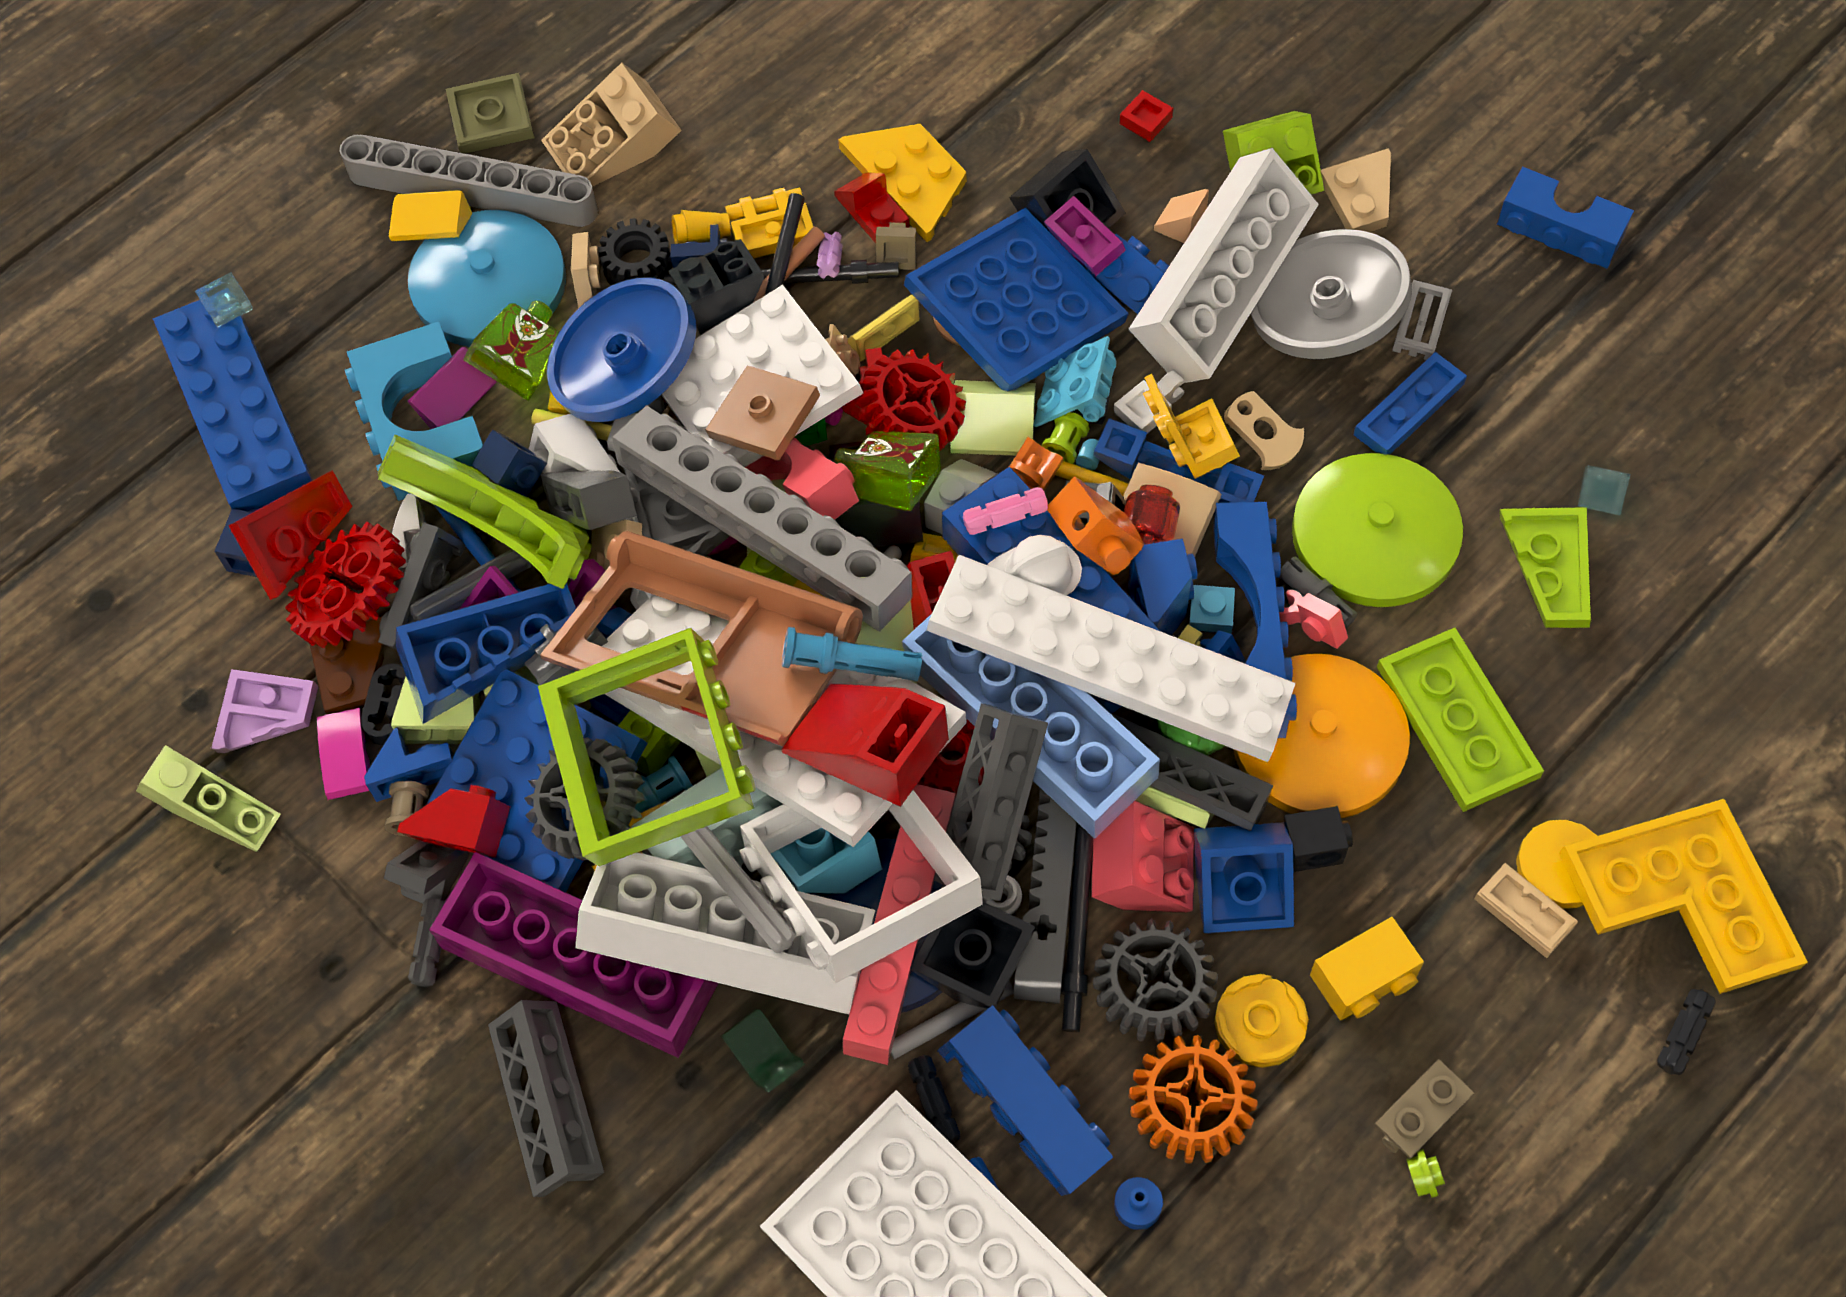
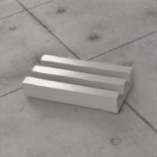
M1413 280L1411 300L1399 326L1393 347L1394 352L1401 353V349L1409 350L1408 355L1416 357L1417 353L1425 354V360L1435 352L1452 289ZM1418 292L1426 293L1413 340L1405 338ZM1433 297H1442L1429 343L1421 342Z

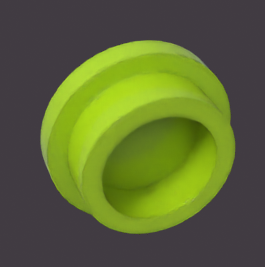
M1424 1149L1418 1150V1156L1406 1159L1418 1197L1430 1194L1431 1198L1438 1197L1436 1186L1443 1185L1445 1182L1436 1156L1426 1158Z

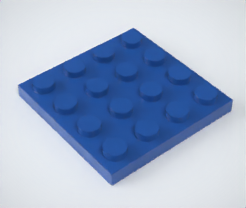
M1026 207L907 274L904 286L987 375L1005 391L1021 387L1057 365L1061 358L1065 360L1071 353L1079 350L1085 344H1091L1126 322L1129 314Z
M505 669L498 675L455 752L453 761L449 763L427 804L451 788L468 792L470 785H476L496 791L495 799L511 807L496 858H488L566 893L583 861L577 858H564L558 855L557 851L553 852L545 848L542 840L531 832L535 824L529 822V819L525 816L533 807L528 805L524 798L533 794L535 790L528 780L539 778L541 772L537 764L544 763L548 765L551 761L549 750H554L538 689L539 685ZM575 705L583 738H590L593 741L596 738L604 739L611 743L612 746L616 745L625 750L627 757L634 760L637 764L648 742ZM600 767V777L604 778V788H609L607 774L604 768ZM562 809V818L569 831L570 821L566 820V809Z

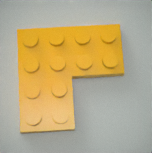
M1725 799L1564 846L1559 852L1598 935L1679 910L1720 994L1801 969L1808 963Z

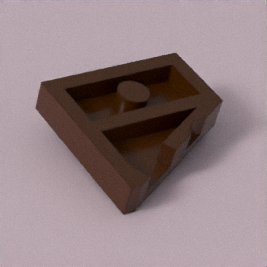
M379 617L377 621H366V629L363 633L359 629H355L349 642L341 637L336 647L329 642L325 648H321L317 644L314 646L310 645L326 715L364 708L371 678L374 672L382 666L384 660L382 655L384 644L378 642L381 635L379 627L383 617Z

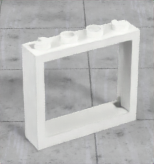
M912 790L901 807L892 804L888 810L946 886L835 945L771 855V853L821 827L785 804L740 826L745 848L739 850L746 867L750 872L758 870L762 876V887L772 904L780 902L785 910L783 911V916L787 924L795 932L796 937L802 934L808 943L806 950L814 966L818 970L825 968L835 983L983 905L980 876L914 790Z

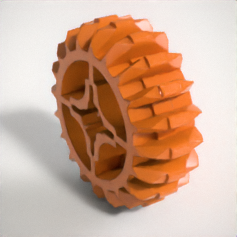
M1199 1035L1193 1036L1191 1047L1185 1046L1181 1036L1175 1037L1173 1051L1163 1042L1159 1043L1156 1048L1158 1058L1145 1054L1142 1060L1145 1069H1135L1133 1073V1080L1139 1085L1130 1087L1129 1098L1138 1102L1131 1106V1116L1145 1118L1138 1124L1137 1131L1139 1134L1143 1135L1154 1131L1155 1133L1150 1140V1147L1156 1149L1163 1142L1167 1143L1166 1157L1168 1159L1175 1157L1177 1149L1184 1150V1160L1187 1164L1193 1162L1195 1151H1200L1205 1163L1211 1162L1213 1158L1212 1147H1215L1219 1154L1227 1156L1231 1150L1228 1140L1238 1145L1244 1141L1245 1135L1241 1129L1252 1128L1254 1119L1248 1112L1255 1111L1258 1104L1256 1099L1247 1096L1254 1092L1255 1082L1252 1080H1241L1247 1074L1248 1066L1245 1063L1235 1066L1231 1065L1236 1056L1234 1049L1226 1051L1221 1056L1218 1054L1220 1042L1217 1039L1212 1040L1209 1049L1201 1047L1202 1039ZM1188 1067L1187 1076L1181 1082L1167 1083L1166 1087L1156 1086L1169 1072L1178 1068ZM1203 1069L1218 1077L1225 1085L1228 1093H1223V1088H1217L1207 1083L1204 1078ZM1192 1081H1195V1093H1197L1199 1105L1196 1106L1192 1118L1187 1092H1190ZM1156 1104L1163 1105L1164 1110L1177 1113L1182 1120L1183 1130L1169 1123L1160 1113ZM1219 1111L1231 1112L1219 1126L1208 1131L1198 1132L1199 1122L1206 1115H1218Z

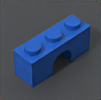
M1522 167L1504 200L1497 225L1507 228L1513 233L1522 234L1542 242L1550 248L1562 250L1582 258L1588 263L1597 264L1608 269L1625 236L1634 210L1596 196L1588 210L1580 213L1567 212L1561 209L1554 200L1559 181Z

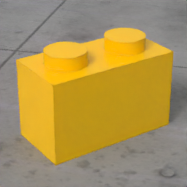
M1390 917L1316 959L1310 976L1341 1021L1352 1014L1356 1018L1367 1015L1380 1004L1378 999L1390 992H1393L1395 996H1399L1418 983L1416 977L1424 961L1395 919Z

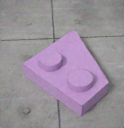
M231 669L212 749L217 753H227L309 727L318 685L310 680Z

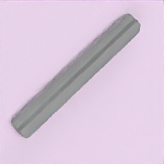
M707 826L680 836L774 952L781 953L785 949L792 947L794 944L793 940L796 937L795 932Z

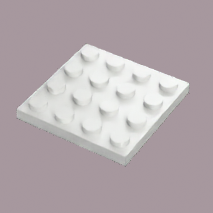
M781 285L697 337L691 355L683 370L661 395L686 431L691 434L701 435L710 446L723 454H731L742 466L746 467L763 455L710 439L705 429L747 365L817 386L820 397L796 435L863 394V391L852 373L786 288Z

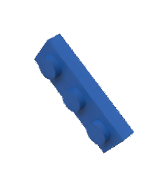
M1433 353L1355 426L1353 435L1376 453L1390 455L1465 384L1467 375L1438 353Z

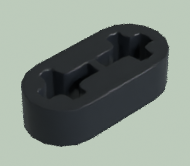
M395 663L383 665L374 672L371 678L361 717V725L367 737L374 744L384 745L393 731L391 724H384L382 730L378 731L374 723H381L383 721L385 711L392 723L406 677L402 665ZM398 678L401 686H394L389 698V693L384 685H391L393 680Z

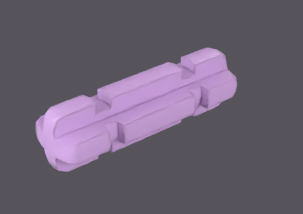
M836 231L832 235L825 232V238L819 246L816 264L819 267L818 275L823 279L827 275L835 278L840 268L841 251L843 245L840 243L842 236Z

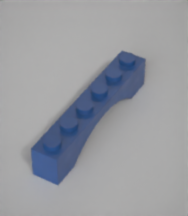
M1267 502L1216 503L1213 525L1216 562L1233 577L1244 591L1253 610L1257 628V640L1245 664L1292 682L1291 657L1284 658L1283 648L1288 647L1287 622H1280L1279 612H1284L1283 586L1276 587L1275 578L1280 577V553L1272 552V544H1276L1277 540L1276 519H1269ZM1295 694L1291 695L1278 738H1286L1289 721L1296 720L1297 703Z

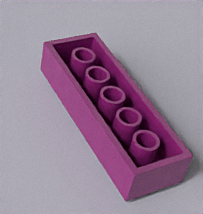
M475 852L429 929L440 948L679 1058L718 983L575 948L578 914L583 900Z

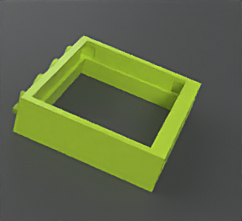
M692 628L685 629L538 686L582 856L598 866L608 864L754 809L750 793L756 790L755 783L749 768L746 765H741L737 750L743 748V743L736 725L733 722L729 723L725 708L730 707L731 704L723 682L716 680L713 666L718 665L715 649L710 640L704 641ZM691 661L729 792L610 836L575 705Z

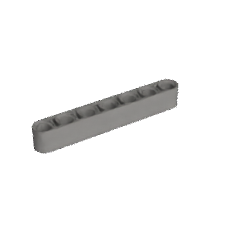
M366 135L350 136L340 145L339 151L350 180L360 186L402 194L459 190L464 193L470 207L510 211L529 218L577 227L591 224L598 216V207L592 184L586 177Z

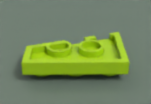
M1587 507L1500 509V520L1545 628H1590Z

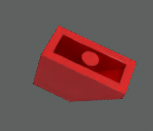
M470 785L468 792L451 788L399 823L397 832L420 842L470 853L477 852L483 856L496 858L511 806L496 800L497 792L488 788Z

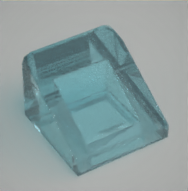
M1586 465L1578 506L1620 515L1631 474Z

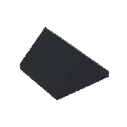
M983 902V905L930 932L911 966V971L955 1001L989 1009L992 1005L996 1008L1035 931V926Z

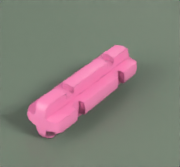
M1037 487L1024 491L1025 496L1022 497L1019 494H1015L985 504L986 508L982 510L980 506L965 510L963 512V521L968 533L975 535L987 531L986 526L989 525L994 529L1025 519V514L1027 513L1034 516L1048 510V502L1043 489Z

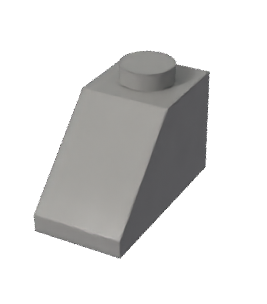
M963 459L942 469L924 501L925 527L943 534L942 512L991 480L998 473Z

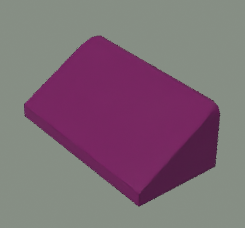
M461 347L407 402L430 429H434L460 420L498 381V378L468 349Z

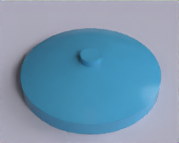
M504 210L472 212L459 237L425 239L417 249L408 272L410 298L417 315L425 326L439 321L447 341L462 346L478 348L506 344L510 330L513 332V324L516 330L515 320L517 315L519 323H524V325H520L521 329L519 330V332L523 333V337L526 335L521 330H523L522 326H525V324L527 326L531 325L532 328V325L536 327L535 323L537 324V321L545 323L557 309L566 285V268L563 256L553 235L532 218ZM521 309L525 310L532 316L530 321L524 320V316L527 313H525L522 316V320L520 321ZM507 311H510V312L507 313V315H506V317H505L504 328H503V335H502V327H503L504 316H505V314H506Z

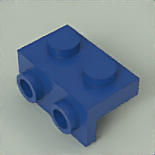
M1116 233L1115 236L1123 242L1126 251L1097 276L1089 269L1087 271L1138 314L1169 265L1162 259L1157 264L1146 257L1151 250L1134 236L1127 241Z

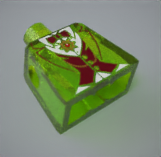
M537 300L532 301L527 310L516 303L508 304L475 337L463 360L529 401L544 377L552 346L559 334L555 328L547 324L552 316V310L548 305Z
M875 431L868 435L857 450L839 448L836 452L834 463H842L851 471L855 479V483L852 485L858 498L911 511L941 471L938 434Z

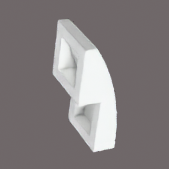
M412 494L405 496L392 534L400 540L399 544L405 549L401 556L406 559V563L398 568L402 572L405 571L411 556L409 552L411 540L417 532H420L423 522L425 523L424 512L418 498Z

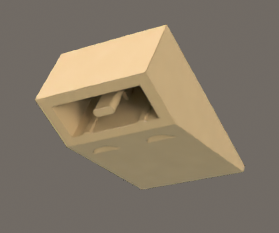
M621 63L541 141L562 172L584 176L591 182L593 187L654 157L682 130L647 81Z

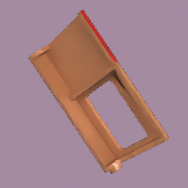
M623 531L609 543L607 559L610 561V566L593 588L587 592L583 601L540 656L542 660L576 672L622 654L588 642L587 638L622 592L628 588H636L726 619L729 623L713 643L718 658V665L713 666L716 680L723 682L729 695L731 705L725 708L729 723L733 722L738 731L784 746L837 671V669H833L832 672L824 674L820 673L819 668L795 664H791L789 668L782 667V654L787 628L794 627L796 633L816 636L833 633V636L838 637V641L855 644L861 630L863 614L859 608L630 531ZM665 670L621 687L630 692L708 719L694 671L688 675H681Z

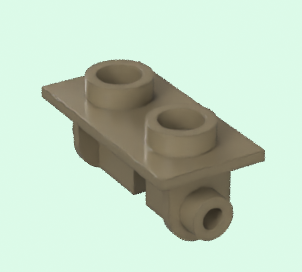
M1438 1059L1375 1123L1385 1134L1382 1138L1383 1144L1391 1152L1396 1153L1400 1149L1411 1158L1474 1092Z

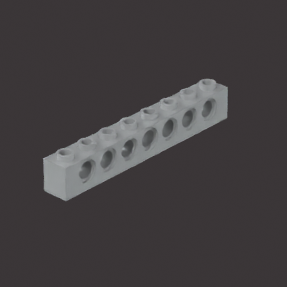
M646 405L612 437L619 465L824 597L861 609L863 614L862 621L880 632L911 600L912 573L903 562L896 558L890 559L876 550L865 538L855 537L841 528L830 516L820 515L807 507L806 503L798 496L788 495L774 486L766 476L762 474L756 475L742 466L731 454H723L713 448L701 435L691 434L678 426L669 415L659 414Z

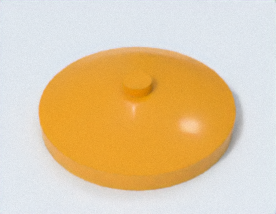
M1330 654L1291 657L1293 668L1292 682L1295 683L1292 694L1296 696V720L1289 721L1286 738H1277L1274 751L1268 762L1233 749L1237 764L1242 772L1273 785L1268 802L1290 814L1338 806L1341 818L1361 813L1377 804L1392 790L1404 768L1409 751L1410 732L1403 706L1394 691L1381 677L1353 660Z

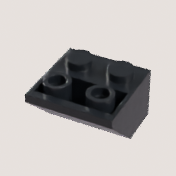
M741 239L734 242L727 241L721 243L714 251L698 258L691 257L685 259L677 267L669 270L675 288L684 296L693 309L696 319V331L699 336L751 305L764 280L762 271Z

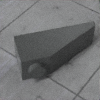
M614 470L548 472L541 474L550 513L587 530H593L637 516L634 503L638 502L637 490L633 481L630 478L628 479L625 474Z

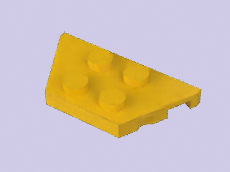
M921 124L843 136L838 139L839 149L862 174H885L889 196L909 217L910 225L916 228V232L926 242L932 240L935 235L934 228L940 218L947 215L952 207L953 198L959 195L967 182V172Z

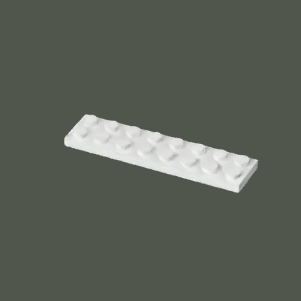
M962 555L957 557L929 619L926 630L1266 762L1269 761L1274 751L1295 683Z

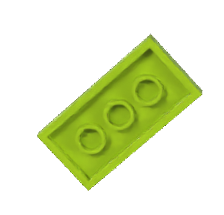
M1456 628L1379 659L1378 671L1400 700L1408 721L1463 812L1541 778L1544 772L1543 768Z

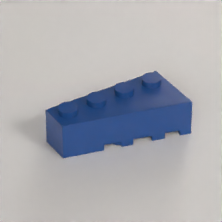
M567 583L564 589L547 584L396 627V648L422 724L495 683L498 675L505 669L515 672L526 666L525 662L536 654L534 650L547 640L541 633L540 628L548 624L554 632L558 631L576 609Z
M992 1005L940 1047L937 1052L947 1063L955 1057L962 1066L960 1068L963 1075L962 1081L973 1094L977 1093L982 1098L988 1096L993 1103L990 1105V1109L996 1121L1011 1135L1014 1136L1017 1132L1022 1135L1024 1140L1019 1143L1021 1150L1061 1196L1068 1195L1113 1158L1107 1149L1110 1141L1094 1122L1088 1125L1078 1113L1077 1109L1080 1107V1104L1074 1094L1063 1084L1058 1087L1047 1074L1050 1066L1043 1055L1034 1047L1028 1050L1017 1036L1020 1028L1012 1016L1004 1009L998 1012Z

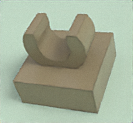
M890 222L889 227H877L876 263L899 262V269L916 270V228H906V223Z

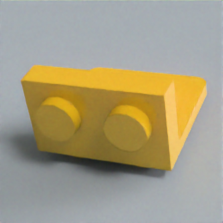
M1152 373L1144 377L1149 390L1144 392L1143 395L1154 415L1153 418L1159 431L1170 444L1169 448L1179 467L1187 464L1193 477L1196 479L1240 456L1212 398L1175 417Z

